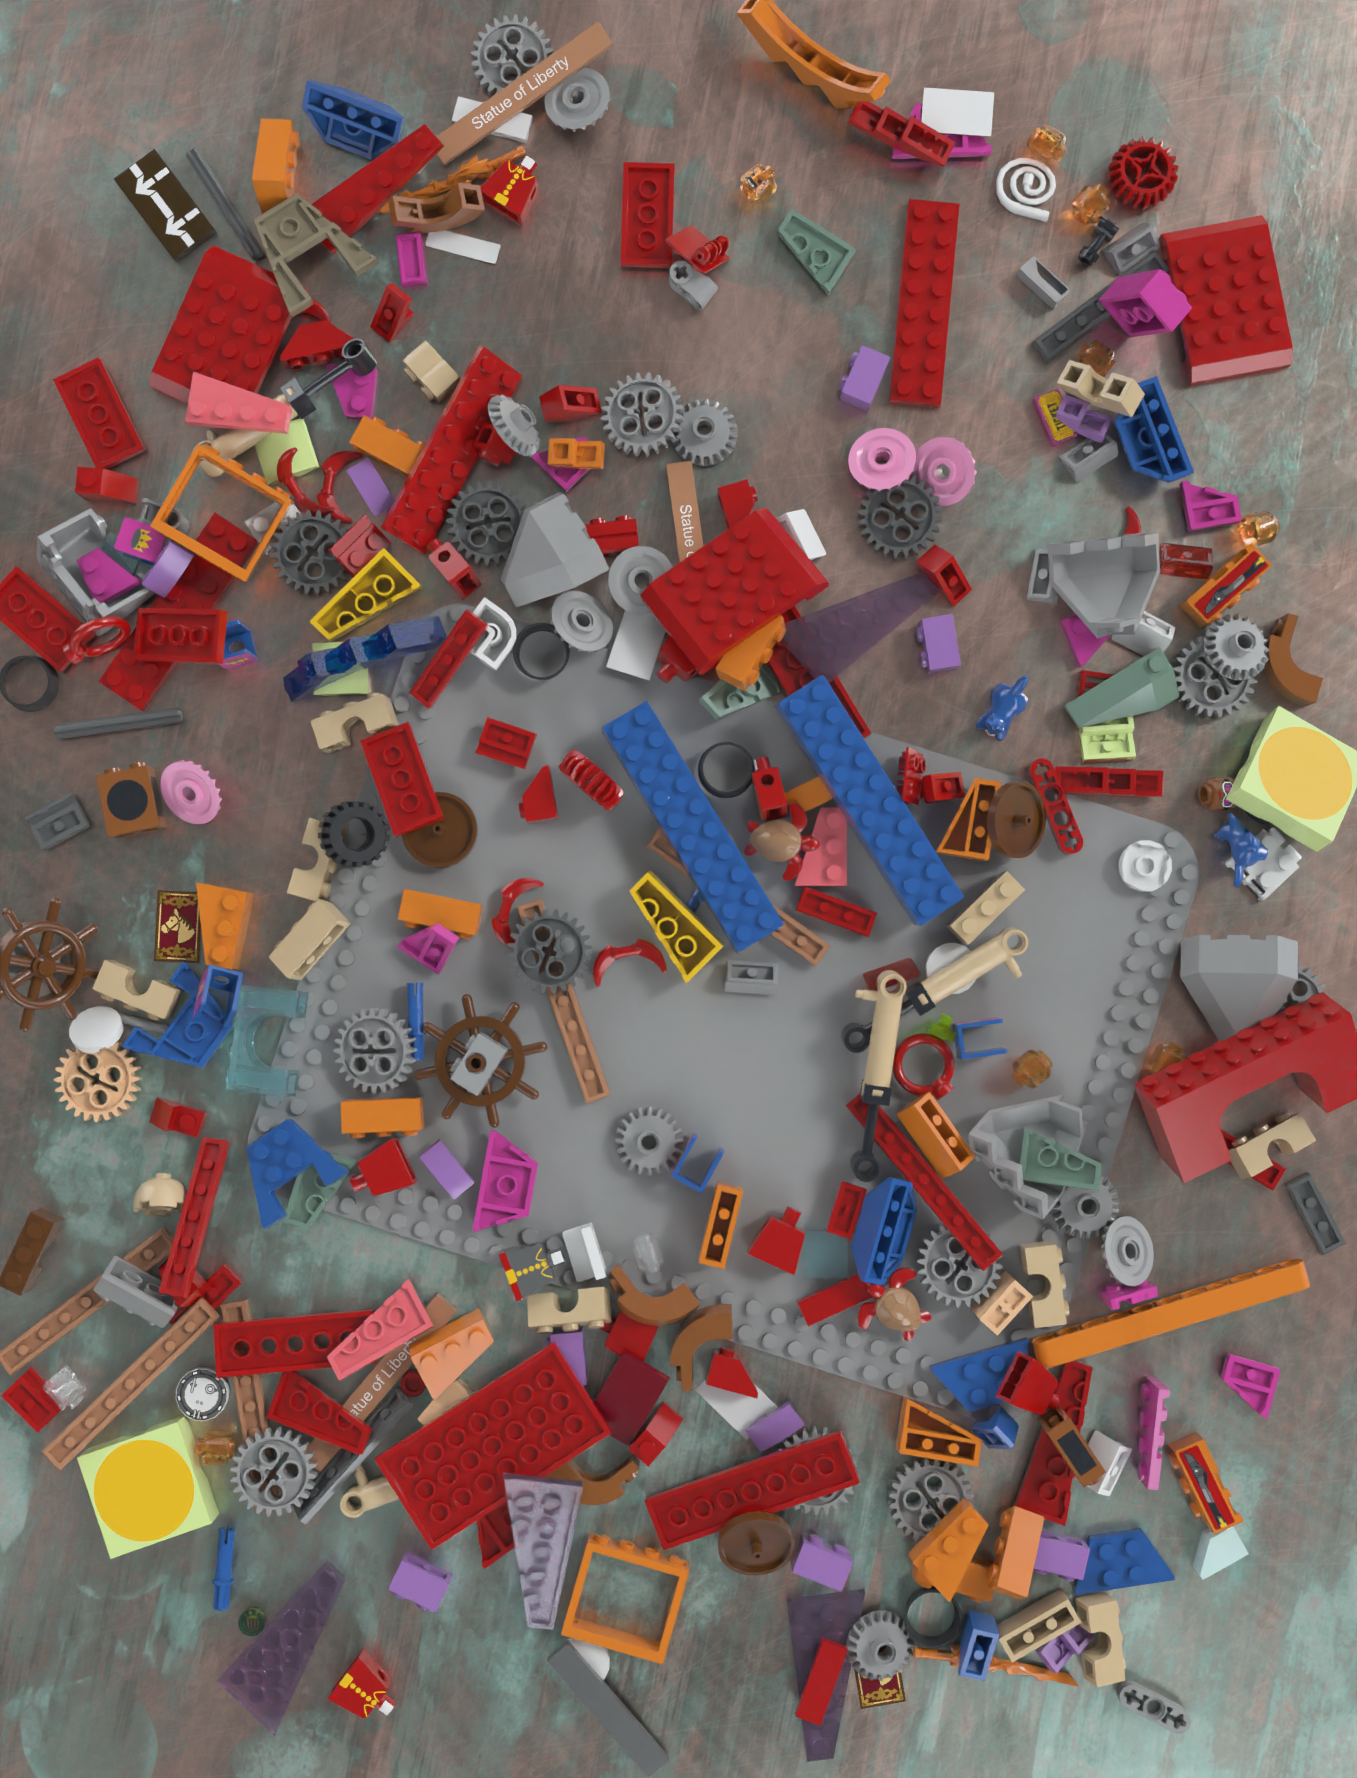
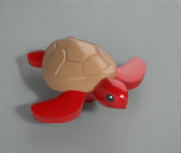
M793 803L789 806L792 823L785 820H773L759 826L753 820L747 821V829L752 833L749 837L751 844L746 845L743 852L746 856H752L758 852L773 862L788 861V866L782 876L786 881L794 879L803 867V861L798 852L800 850L811 852L820 847V842L816 838L807 835L801 836L800 832L807 825V817L800 805Z
M901 1268L895 1270L889 1277L888 1289H885L884 1285L866 1282L867 1292L876 1301L866 1302L861 1305L858 1311V1324L860 1328L866 1330L871 1319L876 1315L884 1326L902 1331L904 1340L911 1341L914 1336L913 1331L919 1328L920 1322L926 1323L931 1320L932 1317L928 1311L920 1310L913 1293L906 1288H902L904 1283L916 1277V1272L913 1269Z

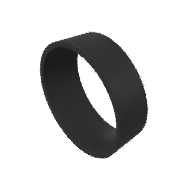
M535 623L527 626L517 635L513 646V658L519 670L526 676L538 680H547L559 675L567 665L570 656L569 643L562 641L566 650V659L559 671L547 677L531 675L524 669L520 661V648L523 641L529 635L539 631L553 633L561 639L559 633H554V625Z
M15 657L9 660L0 672V691L3 697L21 711H40L48 707L57 696L59 690L58 674L55 668L41 657ZM33 659L40 663L46 671L48 678L46 691L39 700L31 704L15 703L11 701L6 692L7 674L19 661Z
M720 742L712 745L702 754L698 764V777L702 786L710 794L719 798H733L744 793L751 785L752 773L755 772L754 763L748 751L732 742ZM721 745L738 747L746 754L750 763V773L747 781L734 791L725 792L717 790L707 782L704 776L703 764L706 756L712 749Z
M932 1586V1588L922 1587L912 1593L907 1600L904 1615L906 1631L911 1639L922 1647L929 1649L945 1647L956 1639L961 1630V1609L952 1597L954 1619L948 1630L937 1636H924L918 1633L910 1625L907 1616L911 1604L923 1594L940 1593L935 1586Z

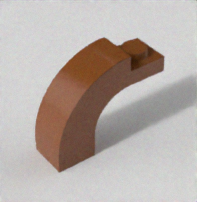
M457 183L447 193L433 198L416 199L392 196L388 200L392 225L409 227L412 233H431L453 229L474 220L485 211L480 186Z
M1288 613L1276 620L1272 630L1275 636L1269 635L1265 638L1268 639L1267 648L1270 650L1267 654L1269 660L1265 663L1263 671L1271 686L1280 695L1297 704L1309 706L1316 703L1323 678L1302 671L1294 663L1290 654V643L1299 616Z
M619 1265L609 1273L608 1277L610 1280L608 1283L616 1294L621 1293L622 1295L617 1299L616 1306L625 1315L642 1324L651 1326L674 1324L688 1317L700 1305L685 1283L665 1296L651 1297L638 1291Z
M717 1304L701 1308L686 1318L678 1328L672 1344L670 1366H676V1380L681 1381L682 1391L693 1390L692 1356L695 1350L709 1340L732 1339V1304Z
M632 1454L610 1472L602 1475H592L582 1471L571 1459L545 1476V1478L566 1499L583 1505H601L612 1502L625 1494L626 1486L623 1482L629 1483L638 1475L640 1461Z

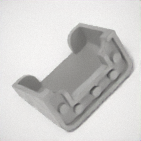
M91 508L37 536V560L46 575L86 623L107 616H116L124 619L152 597L155 592L143 585H139L108 604L100 603L95 598H92L76 560L96 548L105 551L115 562L121 564L126 568L125 570L141 580V583L145 574L142 572L135 574L106 539L107 524L100 515H96ZM105 627L93 632L97 636H101L113 627Z

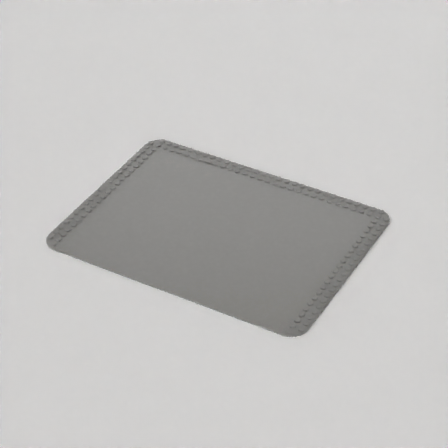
M453 604L438 608L429 613L420 621L412 633L390 700L398 725L406 722L411 724L435 792H446L461 798L474 812L478 824V836L475 846L464 860L449 867H431L416 860L406 849L402 835L398 837L393 835L371 770L368 767L358 802H366L370 806H375L379 809L378 813L385 816L386 819L383 821L389 825L390 829L386 830V835H390L389 841L385 842L387 849L385 852L380 853L381 857L378 860H373V864L368 866L349 867L337 864L331 881L330 892L325 901L332 902L351 924L305 977L298 982L251 1126L247 1147L286 1119H293L323 1150L358 1160V1162L397 1136L418 1181L411 1186L377 1196L371 1194L369 1187L355 1192L349 1178L361 1173L357 1162L323 1209L324 1211L502 1268L503 1265L499 1257L501 1250L543 1242L546 1252L561 1248L566 1261L553 1267L555 1278L550 1282L552 1284L577 1292L578 1289L605 1287L610 1290L611 1303L616 1304L617 1299L622 1295L621 1293L616 1294L608 1283L610 1280L608 1276L610 1271L619 1265L635 1288L647 1296H665L685 1283L700 1303L697 1310L711 1305L732 1304L733 1335L732 1339L726 1340L894 1394L904 1395L910 1399L983 1422L989 1421L1000 1407L1004 1408L1013 1419L1027 1412V1410L1015 1407L1007 1402L969 1412L931 1371L929 1365L1025 1337L1029 1341L1027 1355L1036 1359L1031 1340L1035 1337L1060 1330L1063 1325L1035 1328L1030 1323L1028 1304H1026L997 1336L970 1310L976 1303L973 1298L970 1299V1307H967L964 1301L961 1300V1304L957 1308L954 1300H951L948 1306L945 1305L944 1296L937 1301L934 1298L936 1290L928 1293L926 1289L930 1283L922 1284L920 1280L925 1274L917 1273V1269L923 1267V1264L917 1263L916 1258H921L924 1255L918 1251V1248H926L927 1245L922 1239H932L930 1230L935 1233L940 1232L938 1224H941L945 1229L947 1228L914 1188L912 1191L916 1200L917 1213L904 1259L897 1269L911 1268L916 1272V1277L904 1283L902 1288H906L913 1293L920 1310L928 1311L932 1317L931 1320L926 1323L920 1322L919 1328L913 1331L914 1336L911 1341L904 1340L902 1331L884 1326L876 1315L871 1319L868 1328L863 1330L858 1324V1311L863 1303L876 1301V1299L870 1298L809 1327L805 1321L797 1300L858 1273L851 1248L855 1231L852 1240L825 1231L841 1180L866 1188V1195L889 1177L907 1181L875 1141L872 1153H874V1157L879 1164L880 1171L878 1176L870 1182H863L857 1179L852 1171L850 1160L855 1152L862 1150L865 1129L845 1105L860 1093L862 1079L864 1080L869 1046L863 1052L853 1053L844 1045L841 1034L843 1028L850 1023L866 1026L873 1021L876 1001L856 998V990L877 991V978L886 970L896 971L902 976L907 988L917 981L921 983L927 979L925 964L928 955L936 947L944 943L963 945L946 925L964 908L972 904L983 893V889L1001 872L1008 871L1025 891L969 945L964 946L973 951L997 936L1006 927H1015L1021 930L1028 938V947L1023 954L1013 956L1018 964L1022 976L1017 979L1014 978L1003 962L977 978L968 990L960 994L949 995L936 1003V1007L924 1015L919 1016L913 1008L900 1016L896 1048L905 1038L919 1033L935 1035L949 1046L955 1060V1070L950 1081L954 1089L941 1099L936 1100V1102L968 1146V1134L989 1110L1063 1094L1064 1103L1081 1108L1082 1120L1088 1122L1078 1153L1103 1165L1102 1175L1108 1179L1135 1091L1134 1084L1137 1083L1198 885V861L1189 842L1179 832L1167 825L1065 793L1083 837V847L1079 852L1070 855L1061 852L1046 819L1042 840L1036 850L1027 857H1005L998 853L993 845H991L989 862L938 855L964 895V898L924 925L916 926L910 920L847 821V886L806 887L877 912L878 914L870 936L865 937L795 911L804 886H794L797 876L789 881L783 879L782 876L788 866V861L773 862L758 852L752 856H746L743 853L746 845L751 844L749 837L752 833L747 829V821L753 820L759 826L767 823H761L752 783L744 793L737 797L719 798L706 791L699 780L698 764L702 754L709 747L720 742H732L742 746L748 751L753 761L761 757H768L771 768L778 767L784 793L818 777L819 775L776 710L775 705L778 702L765 699L715 720L699 703L700 698L717 684L715 682L696 676L684 682L675 675L668 683H665L656 674L662 667L658 664L654 665L650 680H646L607 668L611 649L602 648L598 652L592 651L587 653L585 650L578 652L576 647L570 648L568 663L559 675L547 680H538L526 676L519 670L513 658L512 648L497 671L491 669L470 653L434 706L428 709L410 695L409 692L464 611L469 609L471 612H474L477 607ZM512 618L516 627V637L524 628L532 625ZM539 631L529 635L523 641L520 648L522 666L528 673L536 677L553 675L561 669L566 659V650L561 639L555 634L546 631ZM648 701L770 902L831 945L816 967L771 935L766 936L737 954L704 901L700 904L695 914L725 944L686 984L677 966L671 960L669 953L658 939L651 924L629 891L649 871H652L685 904L690 899L691 893L696 886L690 877L646 847L658 830L659 825L602 734V727L643 702ZM487 717L537 734L525 770L475 753ZM871 732L872 734L864 739L896 790L897 785H903L897 783V780H904V776L898 775V772H904L903 770H898L899 757L902 756V752H906V747L923 754V758L926 760V770L922 776L961 772L965 796L975 778L1001 781V786L1009 782H1026L1032 785V782ZM721 745L708 753L704 760L703 772L707 782L713 788L729 792L740 788L747 781L750 773V763L746 754L738 747ZM572 750H577L587 757L623 789L624 795L620 799L621 801L611 810H605L560 771L559 765L562 759ZM549 765L559 819L528 824L525 818L521 819L518 803H523L522 795L542 767ZM1045 789L1044 797L1047 801L1054 802L1057 799L1058 794L1054 792V789ZM923 795L919 806L909 802L906 804L935 851H937L964 798L926 804ZM834 799L805 812L807 825L800 832L801 836H811L820 808H839ZM788 802L787 817L775 820H785L792 823V815ZM1061 811L1056 812L1054 822L1059 826H1064L1067 823V815ZM351 819L344 845L351 850L360 848L366 840V828L359 819ZM1070 826L1065 830H1060L1059 834H1066L1068 841L1064 842L1065 847H1071L1073 850V845L1077 842L1075 838L1070 839L1067 833L1068 831H1073ZM1140 840H1151L1161 844L1172 860V872L1168 881L1160 888L1150 892H1139L1129 888L1122 881L1119 874L1118 861L1121 853L1128 845ZM800 850L798 853L803 861L805 851ZM533 878L543 882L544 886L526 890L515 899L508 917L511 933L519 934L520 931L517 929L516 924L523 926L517 906L542 898L549 916L553 915L555 909L558 910L560 918L567 912V921L570 922L576 917L578 920L575 927L585 926L581 935H590V938L584 941L585 945L593 947L586 950V954L592 956V959L584 960V964L589 967V970H580L584 978L580 979L575 976L576 986H573L610 1090V1096L587 1104L585 1103L547 992L542 994L541 986L539 985L532 991V982L522 985L525 977L522 975L515 978V974L519 971L518 967H509L515 962V958H508L507 955L513 953L514 950L500 942L493 931L491 920L499 914L503 901V895L500 891L514 880ZM404 889L484 905L478 936L471 935L470 939L459 937L444 969L439 975L397 947L403 938L430 927L420 924L419 929L406 927L403 920H398ZM557 930L555 933L556 940H558L561 934L560 930ZM1011 935L1008 938L1007 945L1009 948L1017 945L1018 936ZM565 937L561 940L560 948L562 951L570 952L574 949L575 944L572 938ZM637 939H643L655 945L665 959L667 972L662 973L654 962L645 957L632 955L619 958V960H615L605 970L601 979V985L599 987L595 985L593 978L594 962L598 954L608 945L619 948L632 945V943H636ZM529 951L525 957L526 962L531 966H535L537 963L533 952ZM726 961L779 963L777 994L725 992ZM897 979L888 980L885 989L887 991L895 990L898 985ZM406 983H414L415 996L416 983H424V1023L430 1022L446 1032L457 1022L466 1019L462 1004V996L465 994L471 995L476 1016H489L499 1020L512 1002H516L520 1008L509 1026L517 1033L523 1046L545 1042L547 1050L525 1056V1070L521 1079L539 1092V1097L532 1100L515 1089L506 1098L495 1103L499 1125L493 1128L489 1125L485 1106H472L460 1102L450 1119L442 1118L441 1113L452 1096L446 1092L437 1076L422 1080L415 1079L414 1072L416 1070L435 1066V1054L440 1041L428 1033L424 1035V1059L408 1064L413 1071L411 1073H404L407 1080L399 1082V1086L392 1089L390 1087V1091L382 1092L380 1090V1092L375 1094L372 1093L371 1089L370 1091L363 1092L362 1085L354 1088V1079L345 1081L348 1075L347 1071L339 1073L343 1064L335 1063V1060L341 1056L333 1052L334 1049L340 1048V1044L334 1040L342 1037L338 1029L347 1028L344 1021L352 1020V1014H360V1011L363 1009L370 1011L371 1008L378 1007L379 1012L382 1009H388V1016L391 1013H397L396 1021L405 1019L403 1028L407 1029L408 1002ZM906 994L903 995L902 1003L908 1000ZM994 1017L1003 1018V1023L962 1028L965 1052L1003 1047L1007 1049L1008 1053L963 1060L957 1058L952 1023ZM479 1027V1032L489 1037L494 1031L490 1028ZM468 1029L459 1034L455 1039L466 1045L470 1039ZM361 1031L360 1039L363 1043H365L366 1037L365 1034ZM385 1032L384 1039L387 1043L390 1042V1035L388 1032ZM852 1033L849 1037V1042L853 1044L859 1043L862 1039V1033ZM502 1036L498 1043L511 1049L508 1041ZM914 1045L908 1049L903 1057V1072L914 1084L921 1086L930 1085L940 1078L944 1071L943 1056L932 1045ZM373 1047L367 1048V1049H357V1048H355V1052H356V1053H364V1052H378V1053H382V1052H394V1053H396V1049H395V1048L373 1049ZM449 1048L447 1063L456 1061L458 1057L464 1058V1056ZM361 1058V1066L366 1069V1061ZM386 1058L385 1066L390 1070L391 1062ZM514 1059L501 1061L498 1066L512 1074ZM892 1071L889 1106L880 1105V1107L939 1176L896 1115L910 1101L920 1096L904 1090L897 1083ZM494 1075L490 1078L493 1092L506 1084ZM1042 1076L1043 1079L1049 1076L1045 1081H1041ZM424 1096L425 1128L418 1130V1135L402 1136V1131H392V1136L376 1137V1132L365 1133V1137L349 1138V1133L342 1134L341 1101L349 1099ZM641 1107H657L667 1111L677 1120L683 1133L682 1151L692 1133L697 1134V1139L679 1172L698 1183L701 1182L719 1147L723 1148L724 1154L703 1192L700 1193L671 1177V1171L675 1164L661 1174L650 1176L638 1174L630 1170L621 1161L615 1144L616 1132L624 1117ZM492 1129L539 1162L529 1216L510 1220L479 1231H472L490 1130ZM646 1135L642 1138V1144L646 1148H653L657 1144L656 1138L652 1135ZM439 1139L456 1156L457 1161L471 1175L475 1182L455 1199L444 1189L419 1157L422 1152ZM974 1158L961 1171L943 1179L940 1177L979 1226L984 1228V1232L993 1236L991 1240L998 1244V1248L1003 1255L1000 1259L996 1260V1263L1001 1264L1003 1268L995 1270V1273L1001 1276L1004 1271L1008 1272L1032 1296L1038 1295L1044 1290L1046 1280L1044 1275H1028L1023 1271L1020 1244L1051 1240L1057 1247H1060L1063 1259L1062 1263H1059L1060 1274H1064L1066 1289L1062 1290L1063 1299L1067 1300L1069 1306L1089 1239L1076 1238L1064 1232L1055 1222L1051 1210L1044 1219L1019 1210L1013 1203L1015 1197L1007 1188L1002 1190L988 1174L991 1170L982 1160L977 1162ZM861 1162L858 1169L861 1171L868 1170L871 1162ZM297 1176L277 1189L275 1194L290 1199ZM717 1181L743 1188V1195L725 1269L698 1262ZM1086 1199L1082 1202L1081 1209L1083 1212L1090 1210L1092 1201L1091 1199ZM787 1206L801 1212L796 1226L805 1232L794 1275L757 1259L747 1252L749 1245L767 1218L773 1215L781 1219ZM592 1222L607 1269V1276L598 1280L593 1277L577 1282L562 1233L565 1230ZM956 1239L950 1241V1251H958L961 1248ZM962 1259L954 1261L956 1268L958 1266L963 1268L965 1265ZM971 1259L972 1265H973V1266H978V1265L973 1261V1259ZM939 1261L935 1265V1272L938 1274L944 1273L947 1269L946 1261ZM953 1273L946 1279V1283L951 1281ZM961 1276L957 1280L958 1288H965L969 1284L968 1276ZM887 1277V1281L884 1284L885 1289L889 1288V1277ZM685 1319L677 1322L676 1324L681 1325Z

